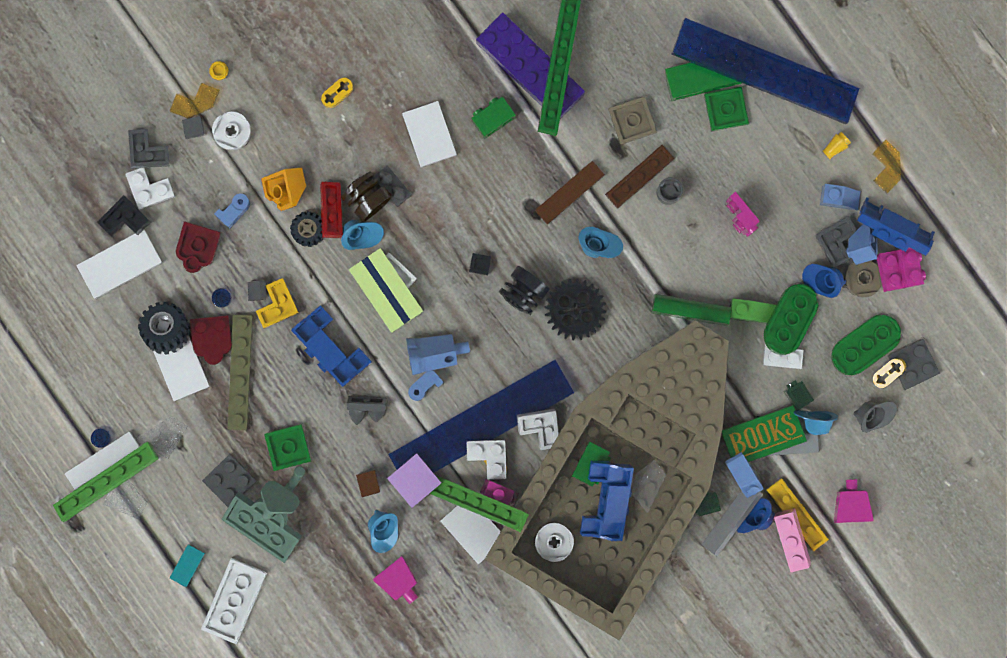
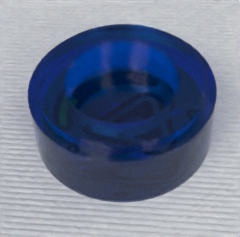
M220 288L213 292L212 302L215 306L225 308L231 303V294L226 289Z
M96 429L91 434V442L98 448L108 446L111 441V435L106 429Z

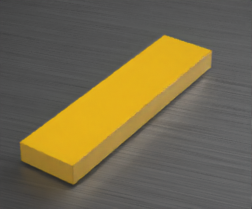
M782 478L766 489L782 511L795 508L804 540L812 551H815L829 540Z

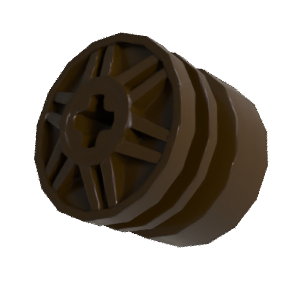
M371 171L353 181L341 196L344 202L351 199L347 204L349 208L356 204L359 205L354 213L362 222H366L373 217L393 197L384 186L377 190L374 189L379 180L374 179L371 181L374 177Z

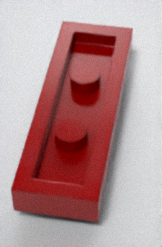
M321 182L322 237L342 238L341 184L339 182Z

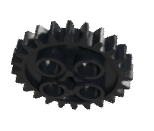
M577 278L573 284L572 280L569 279L568 285L562 281V288L555 286L556 293L549 292L552 299L546 298L550 305L544 307V309L549 310L545 317H551L547 324H554L551 330L558 329V336L563 332L565 333L564 339L571 335L572 341H574L576 336L582 340L583 334L589 338L590 331L594 334L596 333L595 326L601 328V324L598 321H605L601 314L607 311L601 309V307L605 306L606 303L600 302L604 297L603 295L597 296L599 288L594 291L592 290L593 283L588 287L586 286V280L580 284L579 278ZM581 293L586 294L588 302L580 303L578 295ZM560 298H568L570 304L567 307L560 306ZM573 305H576L577 308L592 305L591 309L579 310L577 315L574 312L559 314L561 310L572 309ZM584 312L591 314L592 320L590 322L582 320L581 315ZM571 316L573 324L570 326L564 325L562 322L563 317Z

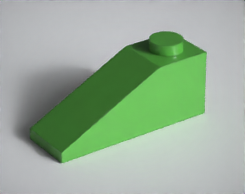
M732 299L730 301V320L767 324L776 305Z

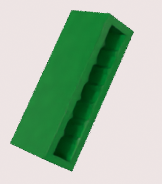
M739 51L665 69L671 102L744 84L747 80Z
M654 294L651 313L728 326L730 324L731 307Z

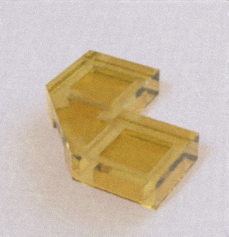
M201 83L195 100L176 94L170 112L187 119L199 115L214 107L220 90Z
M885 140L872 153L885 166L884 170L873 181L883 191L888 193L901 180L900 152Z

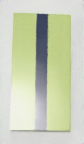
M381 248L349 269L391 333L423 313V310Z

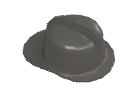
M868 401L858 410L854 411V416L861 425L862 432L867 433L888 425L896 415L897 406L891 401L879 404Z

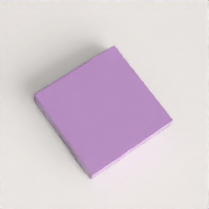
M415 454L387 478L411 508L441 484V481L418 454Z

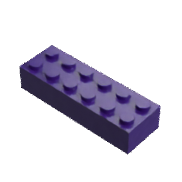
M502 12L476 39V44L542 106L550 57ZM569 75L567 77L560 119L585 94V91Z

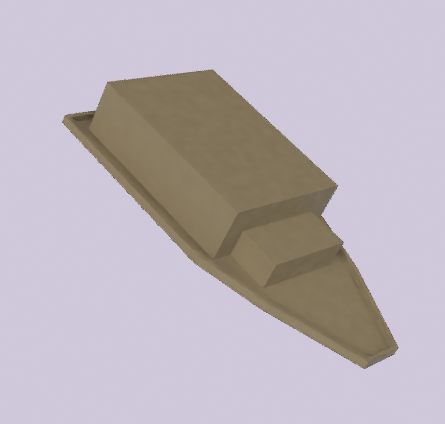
M694 321L620 368L577 405L515 507L529 514L522 531L518 532L504 526L484 560L620 641L710 489L723 429L729 340ZM589 441L610 452L611 464H630L634 468L631 483L632 495L628 502L629 514L626 516L623 541H610L580 535L582 516H597L602 482H599L598 485L594 484L591 487L571 477ZM559 523L565 526L573 535V549L562 561H548L542 558L536 550L535 537L538 531L547 524ZM552 537V540L549 541V545H552L553 548H557V544H560V540H556L555 537Z

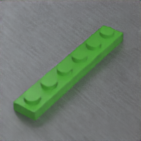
M144 443L55 503L53 506L61 521L66 522L157 461L159 458L151 443Z
M436 476L441 481V484L429 494L518 532L522 531L529 516L526 512Z

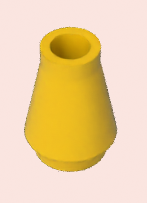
M840 132L838 135H834L822 152L831 159L833 156L849 148L848 145L851 142Z

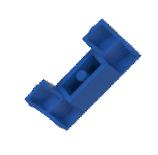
M866 197L857 221L872 228L871 235L905 252L910 247L925 256L928 254L934 242V231L929 233L919 228V223L916 224L886 208L882 211L883 205L878 207L868 202L869 198Z
M320 305L292 328L291 331L307 347L304 351L311 358L314 356L319 361L317 365L324 373L328 371L344 387L370 365L372 361L360 348L354 351L348 358L323 331L334 319Z
M609 461L590 462L588 479L591 482H602L597 516H582L581 536L597 537L610 541H623L626 516L629 514L628 502L632 495L631 483L634 468L630 464H611Z

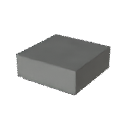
M201 116L182 120L185 139L205 136Z
M265 280L248 282V301L266 300Z

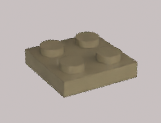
M645 96L608 108L620 145L657 133Z

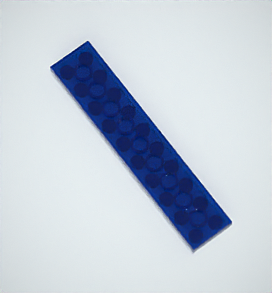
M687 18L683 19L671 55L845 125L849 122L860 89Z
M554 360L388 455L396 470H398L415 454H418L430 470L435 473L467 454V441L493 440L518 425L517 415L546 410L574 394V391L557 361Z

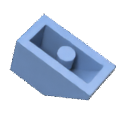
M825 184L822 186L820 205L858 211L861 191L845 186Z
M864 224L849 238L848 247L846 248L848 257L852 258L856 265L877 259L878 238L871 235L873 229Z
M742 452L725 461L747 498L764 489L757 474Z

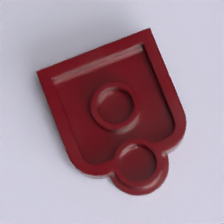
M184 221L176 247V256L183 261V266L187 272L196 273L202 267L212 264L222 232Z
M228 315L190 319L194 353L199 357H204L205 361L210 365L219 364L222 361L223 355L227 354L232 346Z

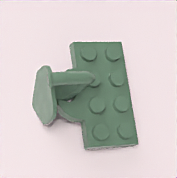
M299 466L296 467L293 476L285 487L275 481L267 482L260 491L262 498H259L256 502L238 492L221 520L285 563L302 537L301 534L286 524L288 521L287 514H292L300 503L299 498L292 491L297 486L301 477L305 475V469Z

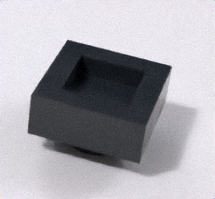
M473 253L469 272L488 276L491 256Z

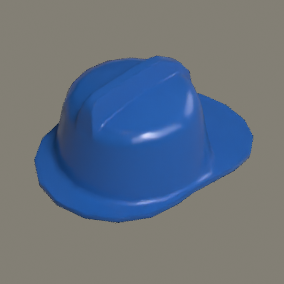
M810 264L802 273L805 285L811 287L815 293L829 298L837 297L841 288L846 283L842 273L833 267Z
M761 498L737 529V532L748 533L755 529L765 530L769 528L775 516L770 501Z

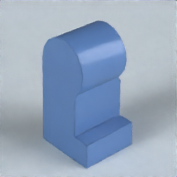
M236 194L232 199V203L224 211L218 209L214 215L230 229L249 209L250 201L246 195Z
M434 370L427 371L409 388V397L412 400L420 401L432 386L436 385L439 388L445 382Z

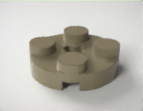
M868 261L856 265L853 262L847 267L844 276L846 280L845 285L852 295L866 298L879 291L882 282L876 263ZM861 273H865V276H869V280H866V284H863L862 281H859Z

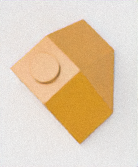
M302 168L284 169L261 178L265 197L269 201L275 202L277 208L281 211L295 207L306 188Z

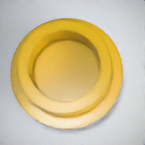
M221 61L214 62L209 68L211 77L218 81L225 79L229 72L227 65Z

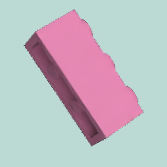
M795 508L776 513L774 519L790 572L809 568L811 560Z

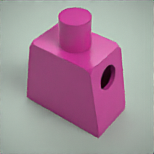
M485 479L480 494L511 507H514L519 495L518 492Z
M857 479L846 480V491L837 492L834 523L873 521L868 492L865 490L858 491Z
M403 556L373 579L394 600L403 596L411 604L418 598L412 590L417 581Z

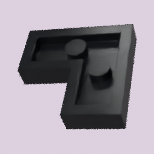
M123 195L97 223L112 237L124 224L136 235H139L151 221Z

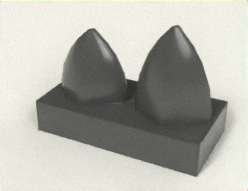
M388 165L373 177V179L379 180L378 185L380 187L384 186L393 196L391 200L397 207L412 196Z
M348 396L347 410H349L352 421L358 425L362 421L365 411H368L372 420L378 422L386 410L387 398Z

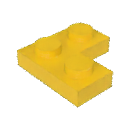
M283 278L266 285L273 303L256 311L263 329L299 313Z

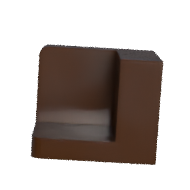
M376 470L356 475L362 497L380 493Z

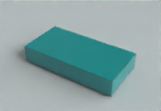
M188 544L169 579L187 587L205 553Z

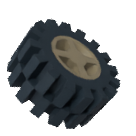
M311 211L301 212L291 221V235L298 244L312 247L323 240L322 219L316 213Z

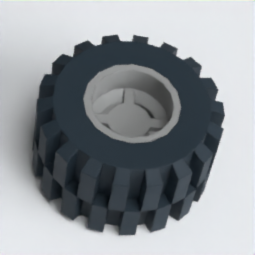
M157 302L154 307L152 305L148 306L149 310L142 312L144 316L139 318L141 324H138L139 334L147 347L158 354H161L163 351L165 355L169 354V351L177 352L176 349L178 347L180 349L183 348L182 343H187L188 341L186 336H190V325L182 310L173 303L169 305L168 302H163V305Z

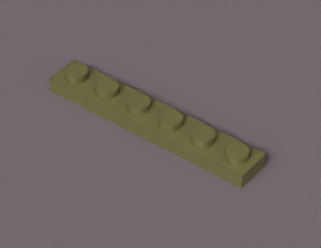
M233 315L228 430L248 431L252 315Z

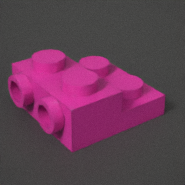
M734 192L726 200L728 203L726 206L732 214H737L732 220L734 222V229L739 234L742 232L743 235L748 237L758 229L757 224L760 221L740 196Z
M908 248L906 252L900 249L879 253L877 255V263L883 291L887 292L923 285L926 273L920 266L922 254L912 248Z

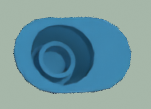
M351 220L342 227L341 244L347 250L370 248L382 240L384 230L376 222Z
M586 227L579 233L578 239L582 250L589 257L614 258L623 251L622 240L612 233L596 227Z
M794 411L795 415L804 418L805 428L812 435L829 433L833 421L838 419L837 414L828 411Z
M375 510L374 515L368 521L371 545L375 552L385 553L391 550L397 542L398 519L393 513Z

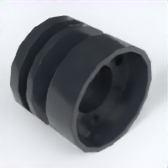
M517 266L511 274L512 279L516 283L513 285L505 282L504 285L510 291L508 292L501 288L499 293L515 309L531 316L533 310L527 305L530 304L536 308L538 304L532 298L535 296L543 299L550 288L521 266Z

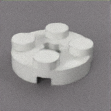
M231 111L216 118L212 126V133L220 147L226 150H240L249 141L251 129L250 124L242 114ZM234 126L237 132L229 136L227 128Z
M550 523L543 526L535 537L537 552L542 558L551 562L564 560L571 553L574 546L572 533L559 523ZM552 537H555L556 540H560V544H557V548H553L552 545H549V541L552 540Z

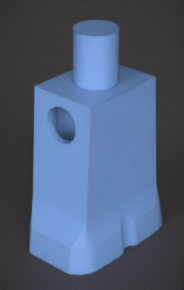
M452 334L426 338H406L412 375L458 365L456 355L470 353L469 342L454 344Z

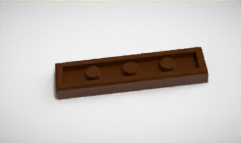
M661 145L609 190L605 196L618 209L675 158Z
M591 161L541 204L535 212L548 225L604 177L605 174Z

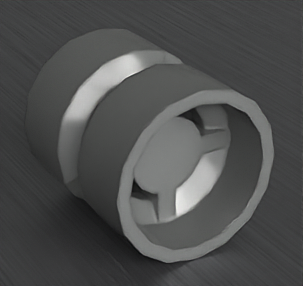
M665 178L657 188L656 195L658 200L665 205L675 204L683 193L682 184L676 178Z

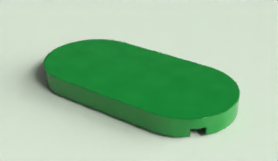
M796 284L785 289L765 326L763 335L765 344L775 354L787 355L798 349L818 310L817 295L808 285Z
M876 315L868 319L835 344L831 353L834 367L845 375H857L866 370L899 344L901 328L898 322L886 315Z

